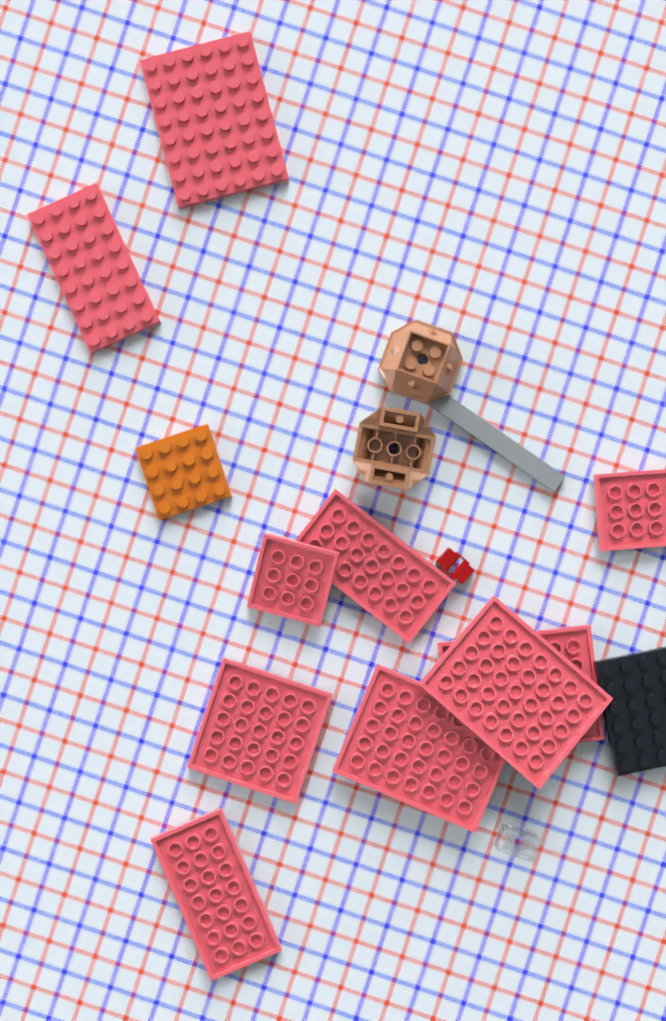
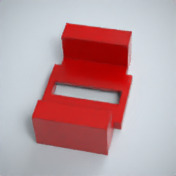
M449 547L436 560L442 566V570L460 584H463L475 571L465 558L458 552L455 553ZM459 558L463 559V562L452 574L447 572Z

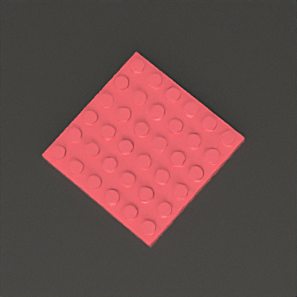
M224 657L187 768L296 804L333 693Z

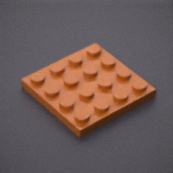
M209 424L135 448L159 520L232 497Z

